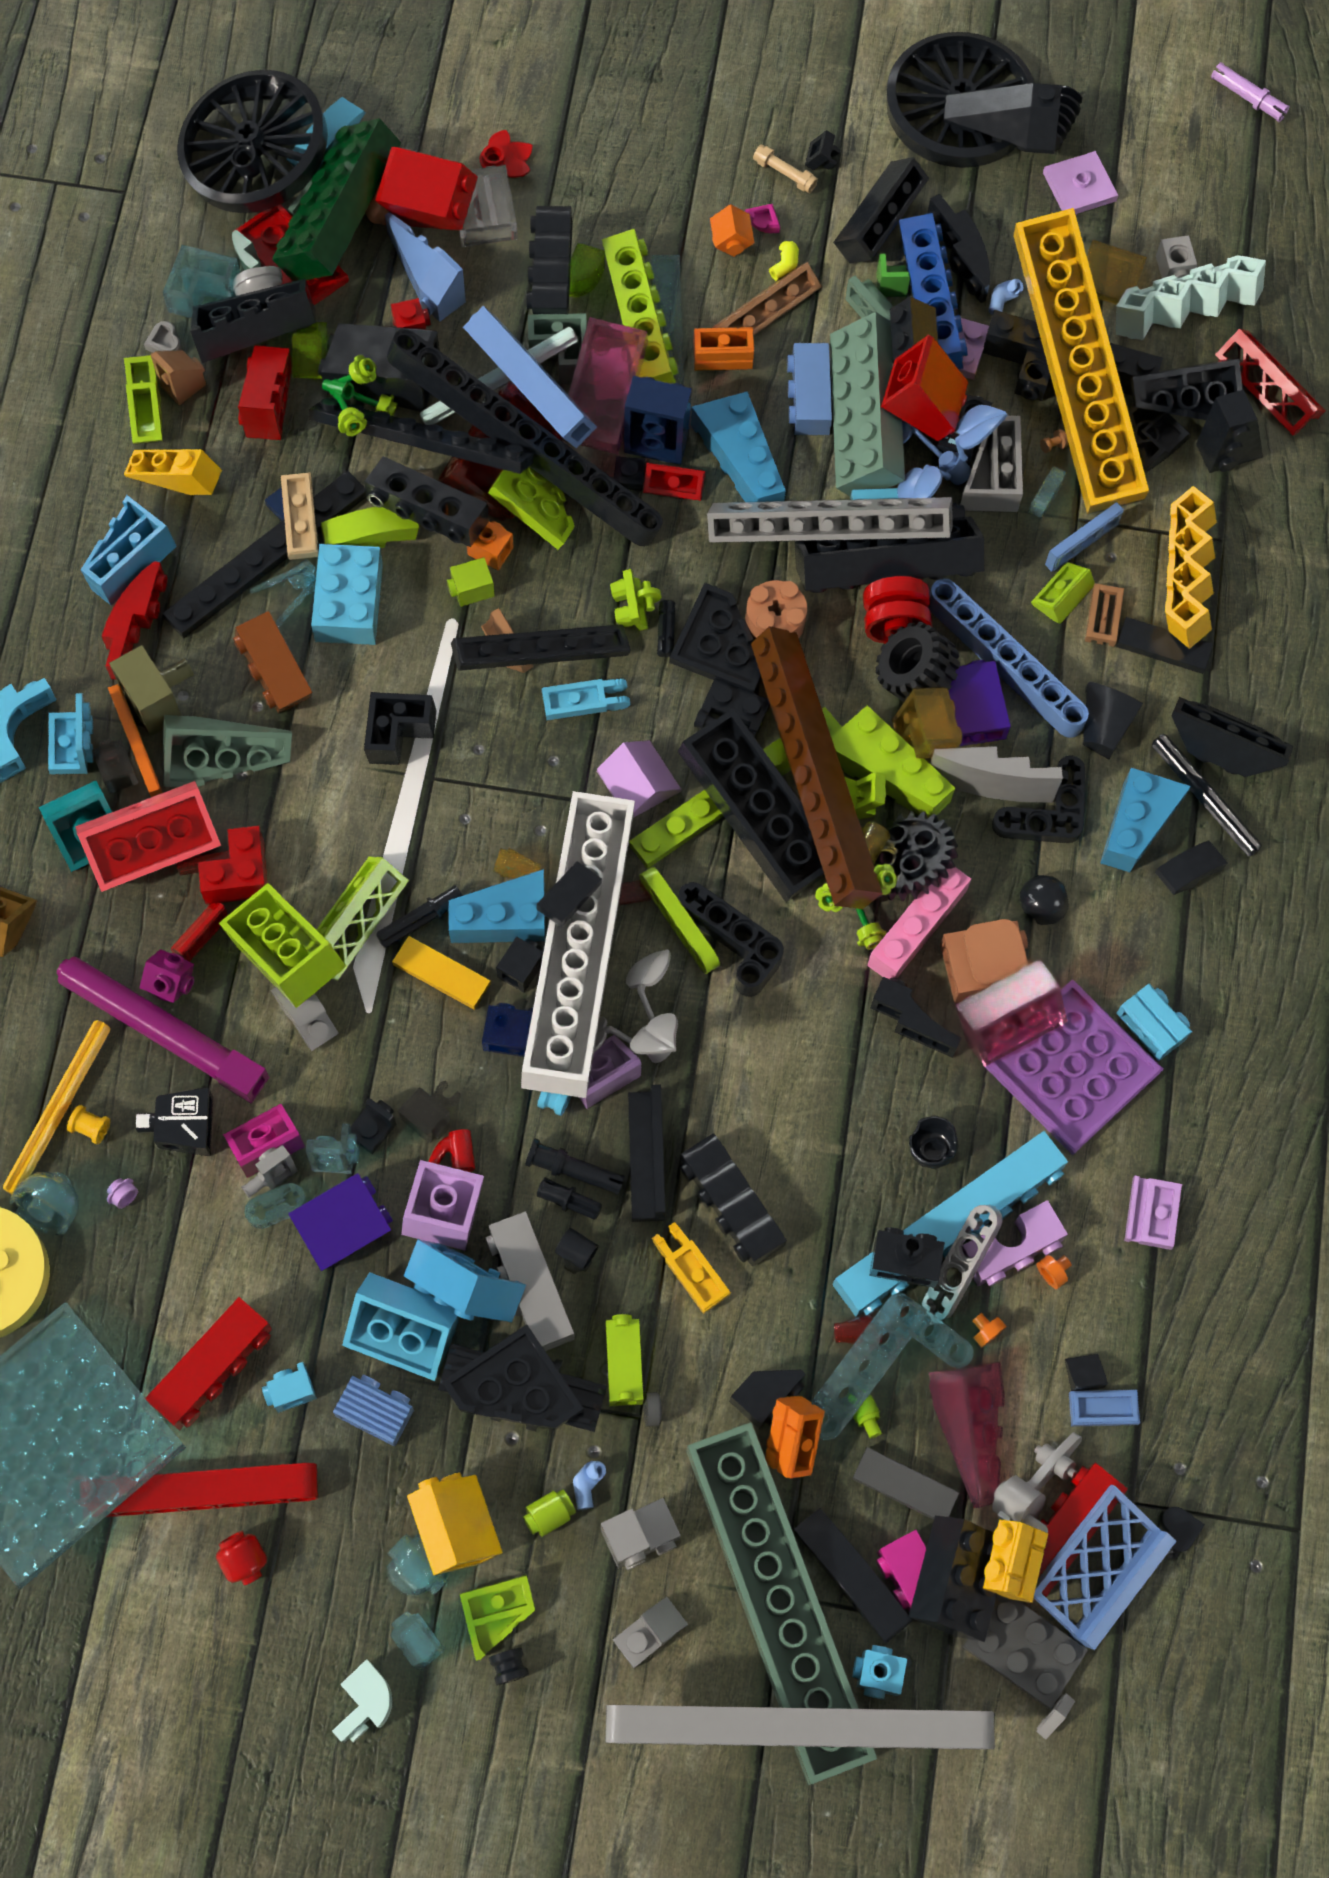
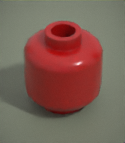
M242 1530L218 1544L220 1549L215 1557L225 1578L229 1582L236 1583L242 1581L245 1586L262 1576L260 1569L267 1563V1556L255 1535L245 1534Z

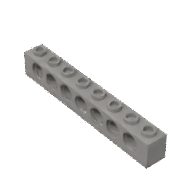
M952 497L713 503L707 513L709 542L950 538L953 528Z

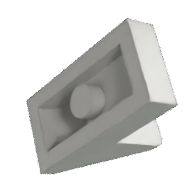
M665 1597L615 1637L613 1642L634 1669L685 1628L688 1623L669 1598Z

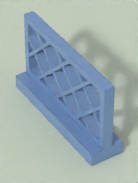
M1110 1485L1038 1578L1034 1599L1070 1632V1636L1076 1642L1095 1650L1176 1543V1540L1167 1532L1161 1531L1116 1486ZM1115 1498L1121 1504L1122 1519L1108 1520L1107 1506ZM1140 1522L1148 1531L1139 1542H1131L1130 1523ZM1122 1524L1123 1543L1109 1544L1108 1525ZM1100 1526L1101 1545L1087 1547L1088 1531L1091 1527ZM1123 1549V1564L1120 1568L1111 1569L1110 1550ZM1102 1551L1103 1570L1089 1571L1088 1552ZM1080 1553L1081 1572L1066 1574V1560L1071 1554ZM1103 1576L1104 1589L1099 1595L1090 1596L1089 1577ZM1081 1578L1082 1597L1068 1598L1067 1580ZM1059 1580L1060 1599L1049 1601L1042 1594V1591L1050 1581ZM1082 1603L1083 1616L1074 1625L1069 1620L1068 1604Z

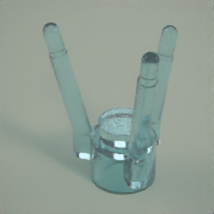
M304 560L291 568V570L251 588L250 593L254 594L287 579L296 590L303 589L300 595L275 622L279 628L303 600L315 591L313 583L316 582L317 571L310 561Z

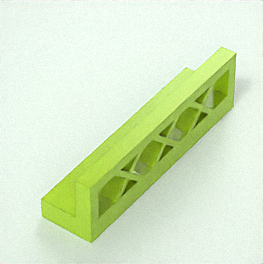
M369 856L316 929L334 949L339 948L340 958L347 967L409 882L404 875L383 857ZM387 872L397 882L390 892L382 893L381 879ZM375 898L376 912L372 917L364 918L363 904L367 899ZM357 923L358 937L354 942L346 943L345 929L349 924ZM347 967L339 972L333 980L338 981Z

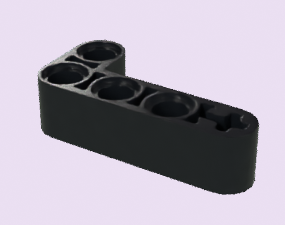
M689 882L683 885L679 891L678 900L696 926L744 959L736 973L735 986L737 991L746 997H752L760 993L782 963L784 953L782 942L701 884ZM714 914H720L726 920L721 923H715L709 917ZM739 932H746L751 938L747 941H740L735 935ZM771 950L776 954V957L766 959L761 955V952ZM753 974L758 978V981L747 983L742 979V976Z

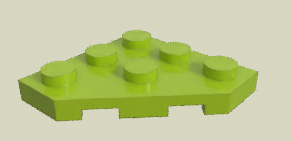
M528 467L521 474L502 470L488 494L557 550L566 542L575 527L572 516H567L563 505L566 499L563 491L531 467Z

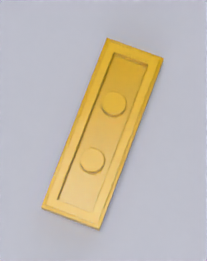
M408 936L392 961L393 965L474 1010L491 985L489 979Z

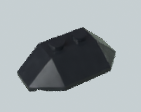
M1179 697L1171 715L1188 753L1195 755L1197 759L1203 762L1216 764L1231 774L1248 777L1287 766L1294 747L1263 728L1212 706L1188 701L1185 698Z

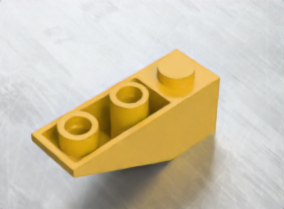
M202 449L134 450L124 475L128 478L188 495H212L222 469Z

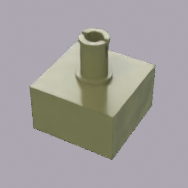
M141 645L109 663L125 698L150 736L163 730L164 715L181 716L171 688L194 676L185 658L161 672Z

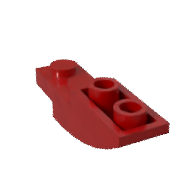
M152 562L131 581L119 597L106 621L101 637L107 650H110L105 666L111 679L116 680L109 663L132 651L133 644H137L139 641L140 628L150 629L153 619L158 618L160 611L159 596L161 592H165L168 580L160 562Z

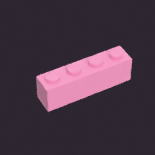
M956 867L946 869L949 877H939V887L932 884L928 886L929 894L923 891L918 894L917 899H914L872 951L867 966L882 977L888 979L898 978L967 892L971 882L970 877Z

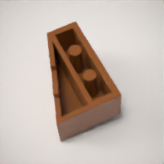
M269 611L235 627L233 641L240 654H244L249 662L247 666L256 682L260 681L265 689L262 695L270 709L275 707L277 712L281 713L312 697L313 692Z

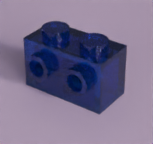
M498 1003L496 1006L488 1005L482 1037L483 1051L525 1057L533 1008L525 1011L515 1009V1006L507 1003Z

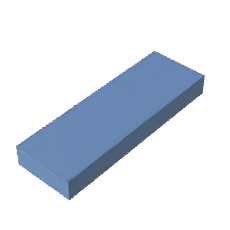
M1118 502L1114 503L1049 551L1045 565L1051 572L1057 570L1119 524L1124 509Z

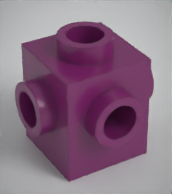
M160 949L146 961L139 988L156 995L157 998L163 1001L174 1003L183 994L187 995L194 984V977H192L194 963L185 960L178 954Z

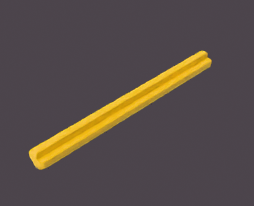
M95 1020L7 1177L3 1185V1189L6 1192L15 1196L21 1195L110 1033V1027L106 1023Z

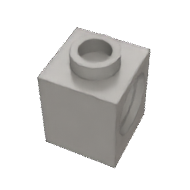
M1189 235L1161 239L1155 256L1161 278L1175 275L1177 278L1190 275V270L1197 267V261Z

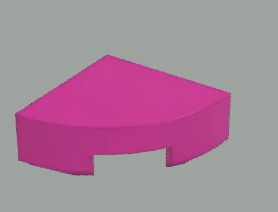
M773 204L745 209V212L750 214L751 225L755 229L765 233H780V224Z

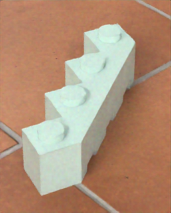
M1237 255L1227 258V263L1214 267L1211 263L1191 269L1190 275L1177 278L1175 275L1153 281V286L1140 290L1138 286L1126 289L1116 307V335L1144 340L1153 323L1169 328L1181 329L1189 312L1218 317L1226 301L1255 306L1264 288L1266 260Z

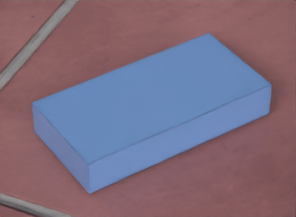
M1137 1390L1069 1392L1071 1427L1140 1424Z

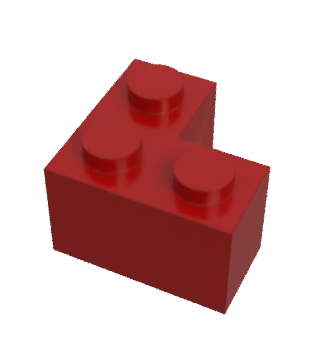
M259 826L227 829L230 859L198 862L200 892L206 905L247 900L268 883L264 839Z

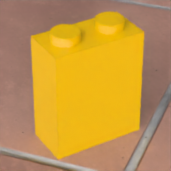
M461 1472L442 1478L440 1482L438 1477H433L418 1484L420 1489L407 1495L433 1575L479 1565L503 1553L476 1475L462 1477Z

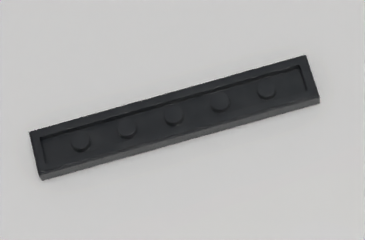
M622 624L453 638L451 642L458 671L628 656L631 652Z

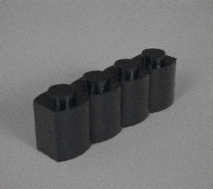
M537 206L536 215H531L530 229L531 233H535V241H529V257L534 259L533 266H528V284H533L532 291H527V309H532L533 314H569L573 231L572 207Z
M714 1133L681 1153L680 1160L682 1163L679 1165L682 1174L689 1182L694 1180L700 1188L697 1191L699 1199L706 1208L712 1207L717 1213L718 1217L715 1218L717 1226L725 1236L730 1234L735 1240L736 1244L733 1248L743 1263L748 1261L753 1267L786 1245L787 1240L768 1214L764 1205Z

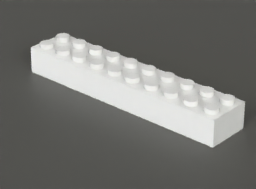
M575 791L572 793L556 883L578 861L602 878V884L563 927L549 919L522 1068L521 1088L581 1098H586L633 822L634 800Z

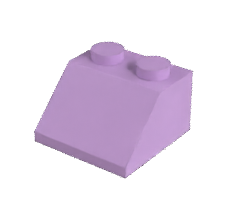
M420 1160L403 1216L401 1235L466 1250L484 1176Z

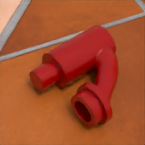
M461 1129L449 1132L448 1136L436 1145L428 1162L440 1164L445 1154L450 1152L452 1168L467 1172L474 1171L475 1162L471 1131Z

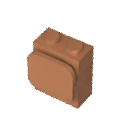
M1002 919L972 925L967 930L943 935L940 947L954 1003L1028 990L1033 978H1035L1034 963L1032 959H1027L1025 951L1028 948L1027 936L1024 930L1020 931L1018 921Z

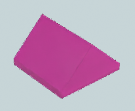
M282 1104L223 1134L247 1178L259 1172L255 1164L260 1161L259 1157L272 1147L277 1149L283 1145L291 1155L305 1147L299 1132Z

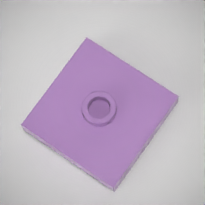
M1096 151L1044 167L1043 175L1062 211L1074 208L1075 214L1117 201L1118 194Z

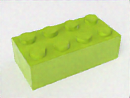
M269 883L219 922L236 947L296 1008L347 967L332 945Z

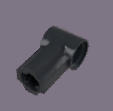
M570 1227L557 1245L555 1253L564 1258L565 1269L576 1274L577 1272H586L599 1245Z

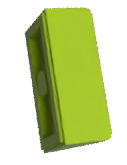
M1066 562L1031 601L1032 605L1054 622L1061 624L1093 588L1095 581L1091 570Z

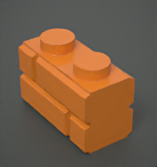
M736 327L694 328V371L752 369L754 358L753 327H740L739 329Z
M802 1396L778 1398L773 1409L770 1435L766 1443L765 1459L767 1465L777 1469V1472L786 1478L811 1476L825 1411L813 1405L812 1402Z

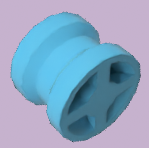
M541 1091L537 1107L542 1109L548 1107L553 1109L555 1114L562 1116L571 1096Z

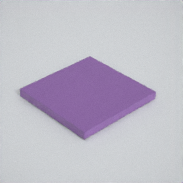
M1073 979L982 1062V1065L1072 1155L1163 1071V1068Z

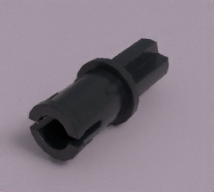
M544 1177L537 1191V1197L561 1206L565 1212L571 1209L591 1219H597L602 1209L601 1203L577 1193L576 1187L572 1186L569 1188L547 1177Z

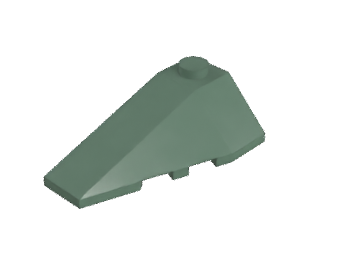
M164 715L163 786L180 787L195 781L199 787L205 785V782L219 778L225 780L232 778L234 774L245 771H258L288 763L291 756L292 731L197 716Z

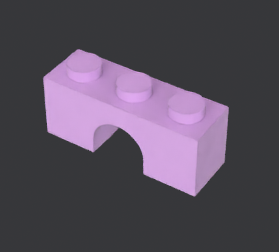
M1048 1200L1020 1214L1014 1222L1022 1237L1019 1246L1006 1247L1000 1244L996 1238L994 1239L973 1277L977 1286L986 1282L989 1286L995 1285L1006 1278V1271L1014 1267L1017 1271L1023 1270L1035 1262L1034 1256L1042 1252L1046 1256L1051 1255L1063 1247L1061 1242L1068 1234ZM971 1240L962 1246V1251L967 1257L973 1258L977 1254L978 1246L974 1240Z

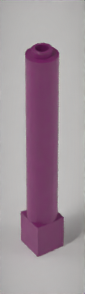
M74 956L63 960L59 965L56 974L58 975V983L213 1077L218 1081L219 1085L252 1104L268 1081L269 1075L261 1065L234 1049L232 1051L80 958Z

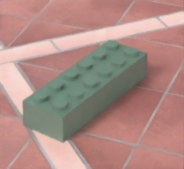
M875 311L830 334L836 489L850 497L852 490L887 489L905 481L902 419L881 407L894 364L891 322Z

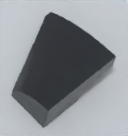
M1134 406L1128 410L1142 465L1147 472L1167 459L1191 437L1190 433L1168 413L1135 408Z
M1089 681L1085 688L1086 707L1088 708L1089 715L1083 732L1082 745L1109 760L1143 703L1118 690Z

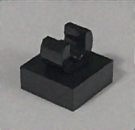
M826 130L810 142L805 166L814 171L820 165L828 170L837 165L838 162L831 157L834 158L840 154L841 150L833 145L834 134Z

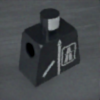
M200 1088L157 1096L155 1113H137V1132H154V1142L158 1148L163 1150L211 1156L213 1095L210 1089Z

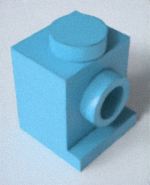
M303 1362L297 1364L298 1371L293 1372L292 1369L280 1371L273 1375V1380L266 1382L267 1385L262 1387V1392L267 1406L274 1405V1408L280 1413L317 1399L307 1367Z

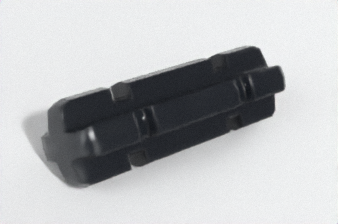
M661 600L659 602L657 645L659 657L669 658L674 649L676 603L673 600Z

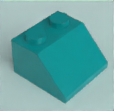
M96 780L39 807L71 872L89 864L75 826L112 813Z

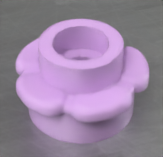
M130 1178L115 1180L107 1190L109 1194L107 1202L109 1204L112 1203L119 1209L128 1206L138 1194V1189L132 1184L133 1180Z

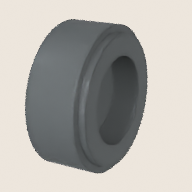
M657 1392L644 1393L643 1413L646 1427L659 1426L661 1424V1399Z

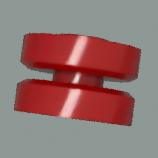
M894 576L879 579L865 587L863 592V605L866 611L864 617L865 633L871 640L886 644L889 640L888 637L891 634H896L898 628H906L908 623L912 622L915 624L923 622L932 627L931 612L928 608L930 605V590L928 584L921 579L910 576Z

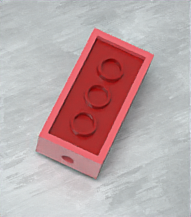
M195 781L75 826L101 892L221 846Z

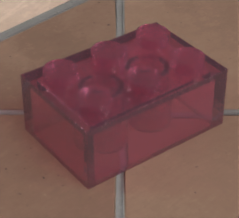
M1041 960L1023 966L1016 973L1003 980L995 981L988 988L975 995H970L963 999L962 1002L956 1004L965 1040L984 1067L1068 1022L1060 986Z

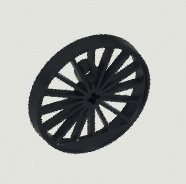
M968 32L936 34L913 44L901 54L893 65L887 82L886 104L888 118L899 139L917 155L931 162L949 167L968 168L982 166L1005 157L1017 145L1004 140L1001 143L996 141L987 145L981 132L972 134L978 147L966 148L963 147V135L969 133V131L947 123L937 142L924 136V134L944 119L946 95L1035 82L1023 60L1010 48L992 38ZM924 61H937L946 81ZM946 61H958V79H954ZM963 62H975L976 65L969 78H963ZM982 63L998 65L978 82L973 83ZM913 65L932 83L908 75L904 71ZM1006 69L1010 70L1016 77V79L984 88ZM900 82L928 94L896 92V85ZM898 103L930 105L902 113ZM937 113L917 130L908 122ZM949 129L953 133L958 134V147L942 144Z
M254 70L240 73L212 87L189 111L178 138L177 155L179 165L187 182L206 202L214 207L235 213H252L267 210L292 198L313 178L325 155L328 139L327 124L316 96L298 78L274 70ZM271 99L269 105L267 106L264 114L261 117L263 100ZM283 99H293L279 113L276 114ZM254 101L252 120H249L243 102ZM238 103L243 122L238 124L221 105ZM304 104H310L312 111L285 122ZM213 110H217L235 128V131L204 122V120ZM313 123L312 133L288 134ZM200 129L228 138L194 141ZM309 144L304 154L280 147L283 145ZM220 150L192 162V152ZM268 152L298 161V163L288 172ZM261 155L284 176L272 185H270ZM221 163L201 182L195 177L197 172ZM232 169L220 192L211 189L215 183ZM261 173L265 188L251 192L253 178ZM240 176L244 178L243 192L241 194H231Z

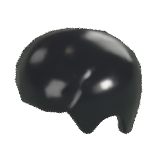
M1037 875L1025 882L1020 891L1021 907L1024 913L1032 916L1037 924H1055L1064 918L1069 907L1068 896L1064 884L1057 878Z
M935 1115L920 1119L915 1131L909 1137L910 1153L913 1159L920 1166L931 1169H938L948 1165L956 1156L959 1147L955 1127L946 1118Z

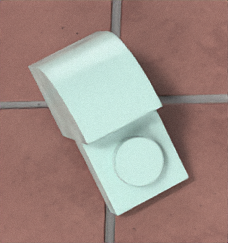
M365 1660L340 1684L359 1705L332 1730L343 1743L348 1739L353 1743L369 1729L365 1724L369 1719L378 1728H381L391 1712L392 1693L389 1684L369 1660Z

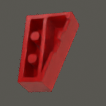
M255 345L252 357H248L247 375L238 404L239 425L243 426L247 438L281 440L293 368L290 348Z

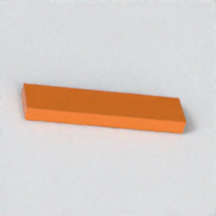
M116 684L108 687L150 796L154 797L162 794L163 791L121 686Z

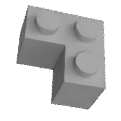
M664 1498L636 1511L629 1509L601 1523L602 1535L617 1568L625 1566L627 1571L645 1563L646 1555L654 1551L660 1556L677 1547L675 1541L679 1540L681 1536Z

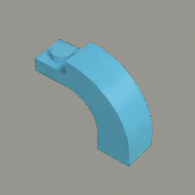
M45 678L30 682L18 693L12 684H9L0 691V783L26 769L14 748V734L18 725L29 715L56 701L55 695Z

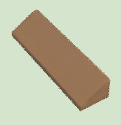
M808 262L773 283L713 327H736L737 329L740 327H753L754 336L822 288V285Z

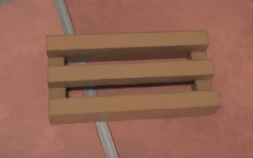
M1094 583L1085 642L1095 640L1097 641L1096 644L1102 645L1103 642L1109 643L1108 646H1115L1124 588ZM1100 592L1104 593L1097 633L1093 631ZM1111 594L1116 596L1110 635L1105 634Z

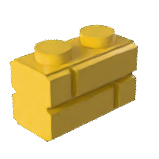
M999 1520L998 1526L993 1533V1547L990 1560L984 1571L985 1581L983 1589L1008 1599L1032 1603L1048 1533L1025 1523Z

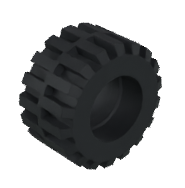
M914 622L908 623L906 628L900 627L897 629L896 634H891L888 637V642L882 645L880 649L882 652L877 656L876 662L879 665L875 667L876 674L879 675L877 679L883 685L882 687L909 706L922 707L923 704L928 706L933 704L934 699L940 700L943 697V693L946 690H950L952 687L950 685L951 682L956 680L958 675L956 670L960 668V662L957 660L959 652L955 649L956 646L933 627L923 622H918V624Z

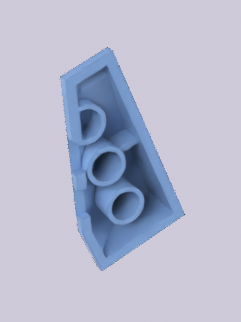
M389 212L385 215L387 233L419 298L421 308H427L429 315L432 314L440 322L466 303L463 269L440 247L437 246L432 249L428 245L429 242L423 235L415 237L409 225Z

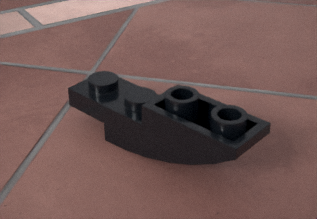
M941 194L930 198L927 214L933 213L935 224H941L945 244L947 247L952 248L949 260L951 269L964 280L969 293L975 295L980 303L986 301L990 286V267L987 251L980 232L965 209L955 214Z

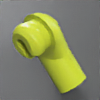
M784 241L780 244L779 250L782 251L780 253L781 261L769 268V273L775 281L784 277L798 266L799 248L793 241Z

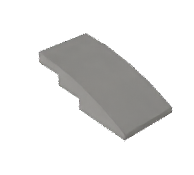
M997 746L934 749L930 762L955 787V790L1000 800L1052 803L1063 779L1062 767L1030 768L1029 757L998 758Z

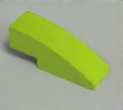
M151 355L124 358L133 444L163 441L159 381Z
M375 506L321 523L324 544L385 548L386 542L416 540L419 524L409 519H402L396 513L383 507Z

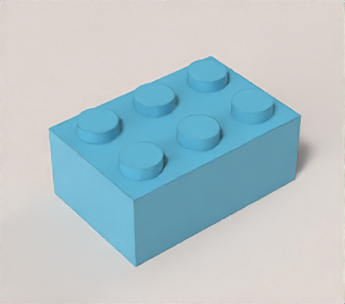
M319 544L311 623L315 642L376 645L383 569L380 547Z

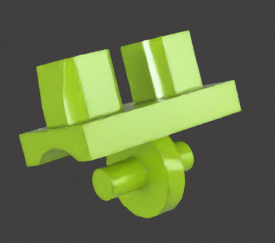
M632 569L624 570V578L610 584L614 600L619 602L627 599L628 602L627 606L615 609L616 622L624 627L635 625L640 631L649 629L646 611L651 612L655 610L654 603L661 600V591L658 588L651 587L650 581H644L641 585V580L634 577Z

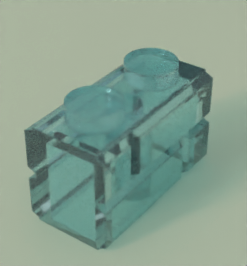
M407 1611L391 1624L394 1627V1630L391 1631V1638L416 1670H423L444 1653L445 1647L419 1613L411 1615Z

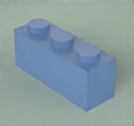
M794 343L793 355H787V373H792L793 380H788V398H793V406H789V424H794V435H829L832 422L829 343Z

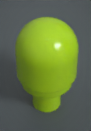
M867 1392L855 1393L849 1401V1409L855 1423L859 1427H865L870 1439L881 1435L882 1432L877 1423L880 1419V1411L874 1398Z

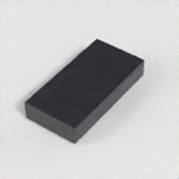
M576 861L537 903V910L560 927H563L600 887L602 878Z

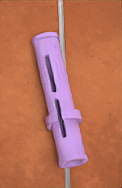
M1220 62L1216 66L1219 69L1218 71L1224 75L1214 70L1211 79L1216 80L1252 103V107L1255 110L1259 111L1261 109L1276 119V121H1282L1284 116L1276 109L1287 114L1290 108L1289 105L1270 95L1268 89L1264 88L1262 90L1225 66L1224 63Z

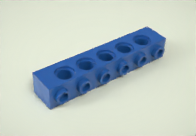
M933 213L900 219V235L907 270L910 273L913 298L936 308L938 344L958 369H964L963 357L968 356L965 338L959 339L958 333L963 332L960 315L954 316L953 310L958 309L955 292H949V287L953 286L951 271L944 268V264L948 263L946 247H940L939 242L943 241L941 224H935Z

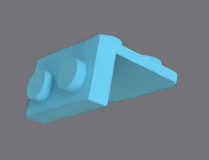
M76 693V712L49 713V774H88V763L93 762V744H91L90 734H93V716L91 715L90 702H84L83 693Z

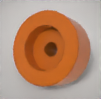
M1047 1255L1037 1262L1036 1265L1040 1274L1052 1288L1057 1290L1068 1282L1065 1271L1072 1264L1065 1255L1057 1261L1052 1256Z
M980 1313L972 1320L980 1330L973 1338L983 1348L1005 1330L1007 1326L999 1317L990 1322L983 1313Z

